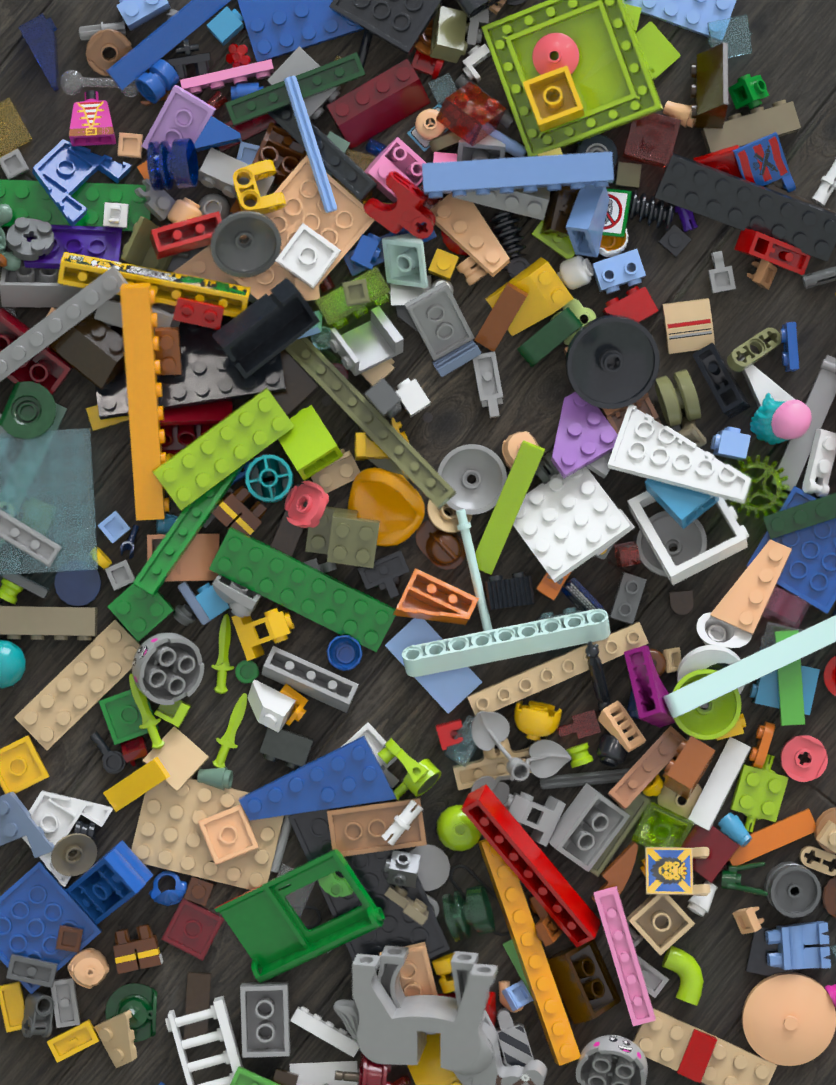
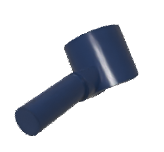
M134 525L128 540L121 544V556L125 550H130L129 559L134 557V539L139 526Z

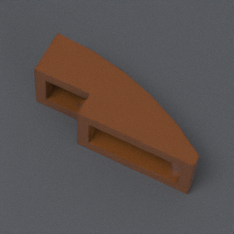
M634 841L601 873L607 881L597 891L617 886L619 895L621 894L632 873L637 856L638 845ZM593 894V895L591 896V898H592V900L596 903V900H595V897H594V894Z

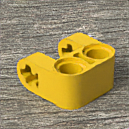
M273 160L253 163L234 172V190L241 211L267 214L280 210L287 205L284 194L281 192L260 197L256 181L276 174ZM248 178L250 182L247 185H240L238 180ZM249 199L257 202L253 207H247L244 203Z

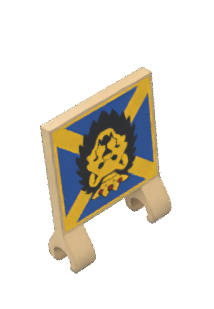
M645 847L646 895L708 896L710 885H693V858L706 859L709 856V848Z

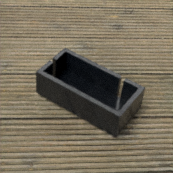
M285 278L272 288L270 296L267 294L263 295L212 335L228 359L245 379L320 322L300 291L288 278Z

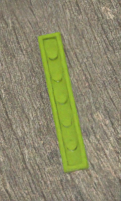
M523 440L475 552L480 571L492 575L543 456L544 448Z

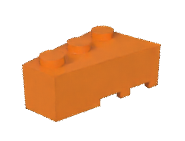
M415 568L393 615L466 625L479 598Z

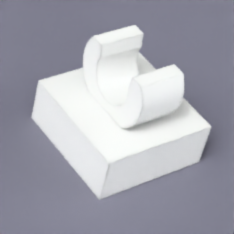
M105 202L103 226L127 228L129 204Z

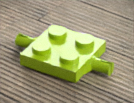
M769 754L766 756L762 769L743 764L730 806L731 810L742 812L747 816L745 828L752 833L756 819L776 822L789 777L777 774L771 770L775 756Z

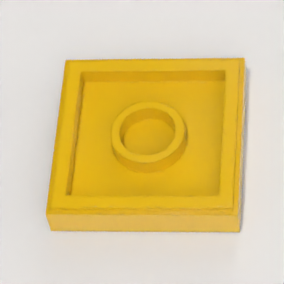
M29 735L0 749V785L5 794L9 792L16 794L50 777Z

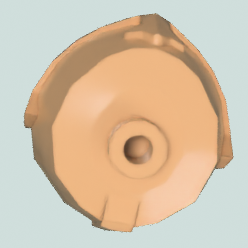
M528 431L516 432L503 441L502 457L505 465L510 470L523 440L538 446L535 438Z
M94 948L82 949L67 965L73 980L80 986L88 989L101 983L109 972V964L105 956Z

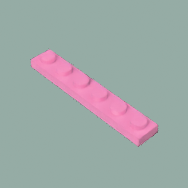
M617 886L594 892V897L632 1025L637 1026L656 1021Z

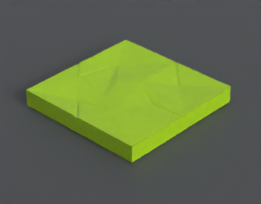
M547 0L481 27L528 157L538 156L540 153L560 147L561 149L663 110L624 0ZM562 33L569 36L576 43L579 50V63L571 77L585 116L540 132L525 93L523 82L540 76L534 67L532 59L536 43L547 34ZM552 52L551 59L557 60L559 57L558 52Z

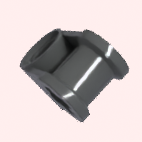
M37 991L27 995L22 1021V1034L24 1037L30 1038L32 1035H41L43 1038H48L51 1035L54 1001L50 996ZM42 1000L40 1007H38L39 1001Z

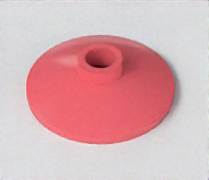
M550 33L543 36L536 43L533 50L532 59L534 67L540 75L568 66L570 74H572L579 63V50L576 43L569 36L562 33ZM558 52V59L552 60L551 53Z

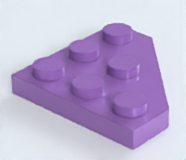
M576 392L564 398L551 457L552 463L564 479L613 451L618 434L600 409L587 403Z

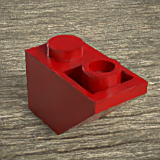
M638 286L626 292L627 297L621 300L616 297L606 302L607 307L603 309L604 315L626 316L637 322H641L658 312L646 287L640 289Z

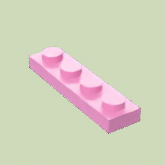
M270 59L182 79L180 83L182 89L194 95L201 93L203 88L211 87V90L225 87V83L234 82V85H236L237 83L248 82L247 79L252 77L257 79L268 78L270 73H274V68Z

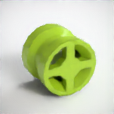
M2 578L0 598L16 604L17 595L24 588Z
M588 742L566 749L571 757L570 764L572 768L594 760L588 752Z

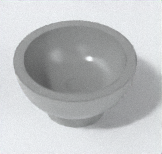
M208 194L198 203L201 206L199 210L202 212V215L219 211L222 220L230 215V204L222 195Z

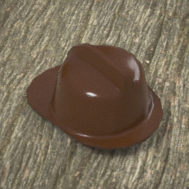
M427 520L419 526L415 537L417 546L434 565L445 570L455 569L461 565L466 553L463 541L456 533H447L438 529L431 520Z

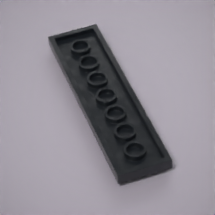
M675 153L671 154L654 194V197L743 231L745 228L758 231L801 249L802 253L827 262L836 244V213Z

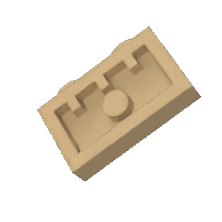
M341 449L343 457L311 476L313 482L320 485L325 493H329L354 481L360 472L350 450L345 452L344 449Z

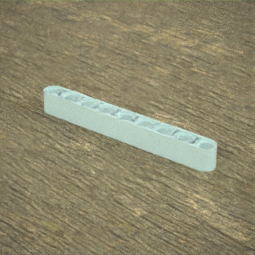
M594 609L409 646L403 650L402 658L407 675L419 677L585 644L589 641H600L609 637L611 631L607 612L603 609Z
M836 615L664 696L663 699L672 718L678 717L836 642Z

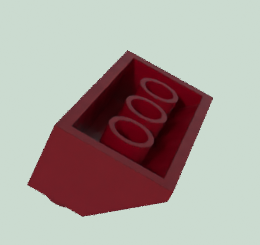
M405 59L328 104L327 111L344 140L350 142L348 147L352 150L429 105L431 102L409 60Z
M2 307L0 308V351L30 329ZM48 345L7 376V378L15 384L25 381L38 383L44 386L53 396L74 368L49 349L50 345Z
M232 401L164 410V420H160V429H165V443H161L162 452H166V455L168 453L176 455L233 413Z

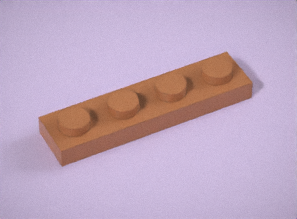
M670 726L609 791L608 795L625 810L677 754L676 751L682 741L687 740Z

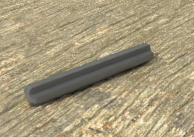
M630 769L553 775L548 778H540V788L553 789L584 786L586 783L589 785L616 783Z

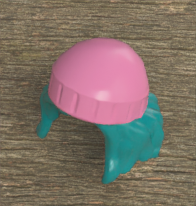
M767 393L765 399H763L762 406L758 408L754 417L751 418L750 430L756 434L757 439L768 442L770 445L779 444L790 439H797L803 436L809 429L812 421L811 411L800 400L775 401L771 394Z

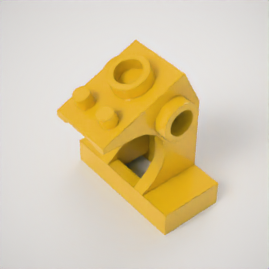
M392 418L391 425L409 443L405 432L400 433L399 429L402 428L401 422H396ZM365 433L355 434V461L390 459Z
M275 608L264 612L265 617L256 621H252L251 615L244 616V618L238 616L231 617L247 661L265 655L261 646L262 643L274 640L276 644L288 639L287 634L292 633L291 629L295 628L289 612H278V609ZM265 622L270 636L259 639L255 626Z

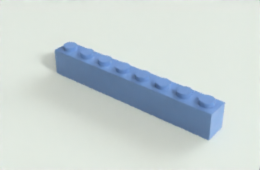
M612 152L422 164L424 195H429V198H442L443 194L452 193V197L467 196L466 192H476V195H489L490 191L500 190V194L514 193V189H523V192L528 193L537 192L538 188L547 187V191L561 190V186H571V189L575 190L584 189L585 185L594 184V188L609 187L608 183H613L614 181Z

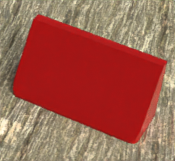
M694 1029L677 1073L701 1083L717 1043V1038Z

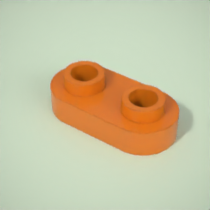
M765 721L764 725H759L756 738L759 740L756 748L752 747L749 756L753 767L762 769L775 729V724Z

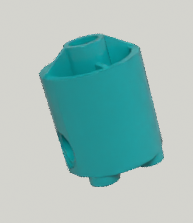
M263 455L249 464L245 482L249 492L255 498L264 502H278L290 493L294 485V475L291 467L282 458L275 455ZM275 477L274 481H263L264 478Z

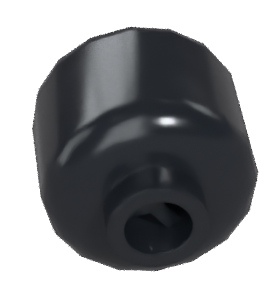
M604 734L601 736L596 754L602 764L617 767V765L625 762L628 751L619 743L615 736Z

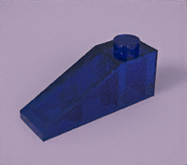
M42 13L18 28L56 92L59 90L57 37L54 34L57 28L51 17L46 19Z

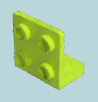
M652 22L647 23L636 33L652 80H655L680 58V54Z

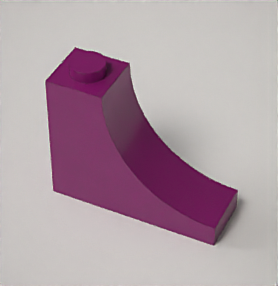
M644 645L625 651V659L639 718L659 728L675 723L663 699L669 693L656 671L649 647Z

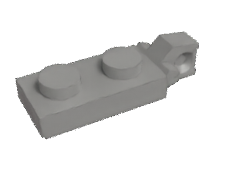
M495 352L483 353L472 359L482 407H488L490 418H496L500 416L498 405L503 404V392Z

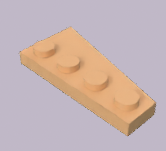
M449 193L431 209L436 217L435 224L492 277L510 263V258L473 202L453 198L452 193Z
M770 539L711 612L710 616L753 635L792 549Z

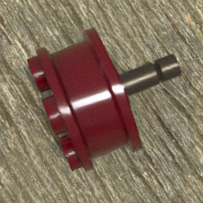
M362 1053L358 1072L335 1071L334 1080L357 1082V1085H390V1081H386V1079L388 1078V1072L391 1071V1064L375 1063Z

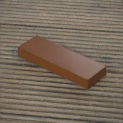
M508 282L474 340L495 352L528 293Z

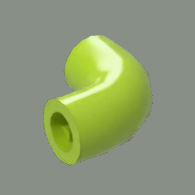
M671 946L665 953L662 967L674 971L680 977V987L676 998L697 1006L704 982L701 967L693 956L680 948Z

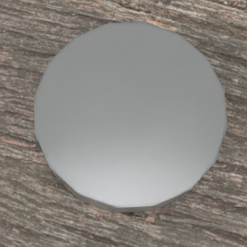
M427 844L417 846L409 852L421 855L418 877L425 891L438 889L446 882L450 873V863L448 856L441 848Z

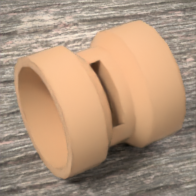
M468 257L456 267L460 273L465 275L469 286L475 284L488 274L471 257Z

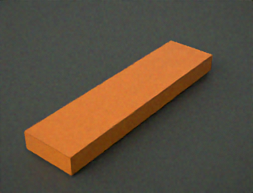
M805 809L751 833L752 840L745 847L740 846L729 860L731 865H741L814 833L816 823L810 810Z

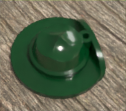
M29 381L17 382L0 417V426L8 434L18 439L29 440L42 436L51 428L56 417V404L53 396L44 386Z
M141 983L126 984L115 990L106 1005V1020L130 1010L132 1017L129 1018L130 1029L134 1030V1042L143 1041L155 1036L157 991Z

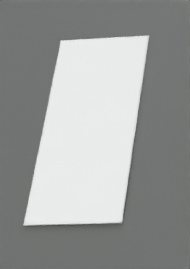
M357 1061L290 1064V1072L299 1074L296 1085H324L326 1083L328 1085H357V1082L334 1080L335 1071L358 1072Z

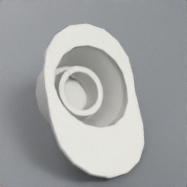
M711 612L703 614L698 619L696 625L697 633L705 645L740 648L745 646L752 638V634L710 616Z

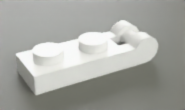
M816 429L802 490L805 493H816L819 497L829 494L828 483L836 455V433Z

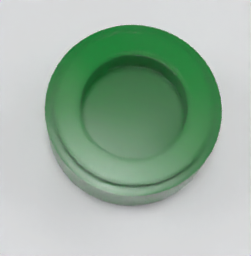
M243 660L236 666L235 674L242 683H251L254 679H257L259 668L255 662Z

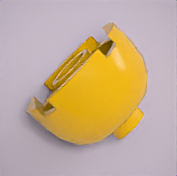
M523 700L516 702L514 720L517 728L527 734L526 738L540 740V737L549 736L558 728L562 713L560 708L554 711L555 706L537 701H529V705H522Z

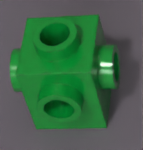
M746 74L737 79L738 83L728 87L736 110L747 106L749 109L756 108L763 104L761 100L769 96L761 75L751 77L750 74Z

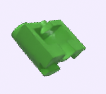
M336 872L318 880L323 890L333 897H345L353 893L346 879L338 876Z

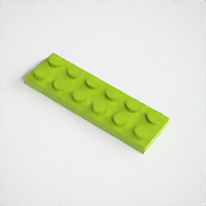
M265 388L152 472L177 507L182 510L295 426L268 388Z

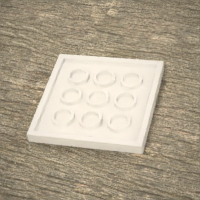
M587 467L578 470L565 479L560 473L558 475L554 474L545 485L541 483L527 493L513 524L554 583L632 529L631 525Z

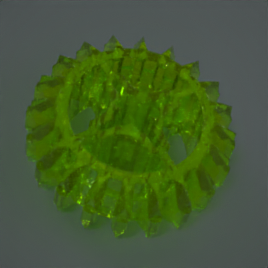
M756 455L755 462H753L751 456H747L748 464H745L743 460H739L738 464L741 469L733 466V468L749 477L751 485L745 503H740L741 506L737 511L741 512L745 507L747 508L746 516L749 517L751 512L755 511V518H759L760 511H763L764 516L769 515L768 508L773 513H776L777 508L774 504L782 507L784 503L779 498L787 499L788 494L782 492V490L790 488V485L782 484L783 481L788 480V476L780 477L779 475L785 469L781 467L776 470L774 468L778 464L776 460L772 465H769V456L765 457L764 462H761L760 455ZM751 468L765 469V472L760 477H753L745 473L746 470ZM771 474L777 485L776 495L767 487V480ZM765 477L761 486L764 487V490L759 489L751 496L750 494L754 487L752 482L758 483V481ZM755 496H762L770 500V502L762 505L750 503ZM732 501V502H731V505L734 506V505H736L738 502Z

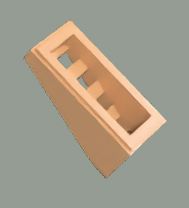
M619 701L612 703L602 710L598 721L611 735L617 738L628 753L645 743L646 739ZM633 736L634 739L629 741L628 738Z

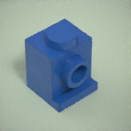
M371 233L368 236L362 234L350 259L351 262L372 272L374 265L371 262H376L382 249L378 248L381 238Z

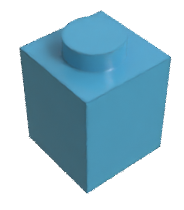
M225 7L206 26L213 36L225 46L244 28L241 22L244 18L236 9L231 11L228 7Z
M209 582L197 590L199 594L195 598L210 620L230 608L229 604L218 596L213 585L211 586Z

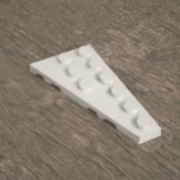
M631 404L628 406L608 462V468L745 503L751 485L749 477L730 465H725L717 460L714 455L698 448L695 443L670 427L660 424L649 414L641 412L635 405Z

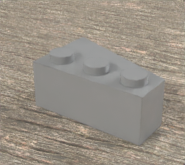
M114 295L98 307L94 319L123 328L121 295ZM158 302L152 304L153 313H157L158 327H179L180 321L173 320L175 307Z

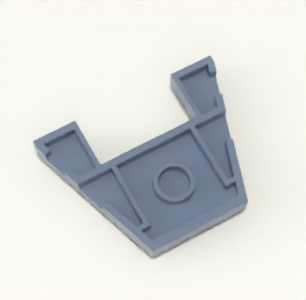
M9 792L0 796V846L27 836L35 858L52 852L55 845L48 841L44 835L45 832L32 820L31 814L16 794Z

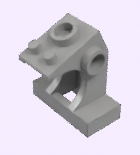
M521 791L520 795L516 792L513 795L509 793L504 806L520 825L525 824L534 828L530 837L537 843L547 847L566 804L549 795L543 806L533 802L534 797ZM532 807L542 811L537 823L527 820Z

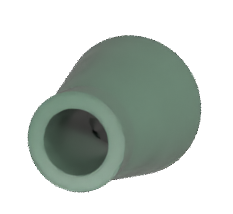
M227 767L199 769L197 781L224 791L225 788L230 789L232 786L233 771L228 770Z

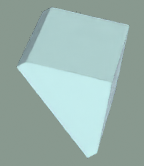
M411 233L384 237L382 245L387 283L427 288L428 281L422 239L415 237Z

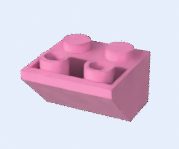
M397 137L373 160L364 172L377 183L378 186L376 188L394 203L397 201V197L386 185V176L389 172L396 171L415 186H418L423 180L422 164L426 162Z

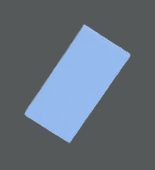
M413 618L385 646L404 666L402 652L405 648L443 639L424 619ZM469 667L414 677L448 714L482 683Z

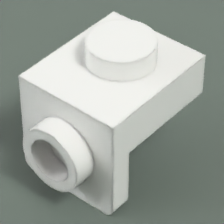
M479 44L473 47L468 52L470 56L463 60V64L466 67L462 70L470 80L473 78L477 82L481 80L474 67L491 55L486 44L481 47Z

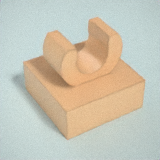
M758 906L739 909L732 913L741 934L753 933L762 928L760 924L764 922V918L758 919L755 914L759 910Z

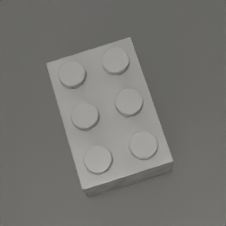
M289 982L242 983L240 986L242 1058L290 1056Z

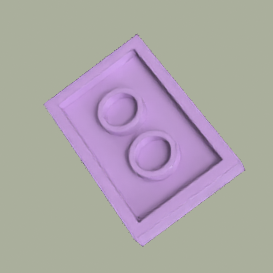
M175 85L144 140L142 147L178 169L183 170L195 149L194 143L210 117L213 116L216 108Z

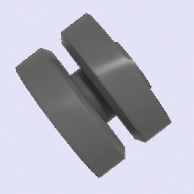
M792 861L782 862L774 866L766 875L764 882V891L768 892L766 898L783 915L792 918L803 917L811 913L818 905L821 897V885L816 875L803 865Z

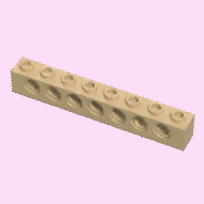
M638 621L610 633L609 637L604 640L592 642L599 646L598 656L602 664L624 655L625 651L649 644ZM588 643L468 695L467 698L475 716L480 711L494 712L589 670L588 659L585 654Z

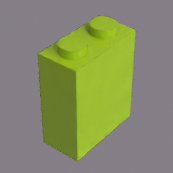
M312 405L301 409L295 416L291 417L290 421L295 427L278 438V441L304 481L344 456Z

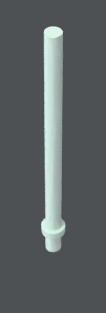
M465 509L457 510L456 514L459 523L457 529L461 532L475 597L479 598L477 605L483 631L493 630L469 529L471 528V523L467 520Z

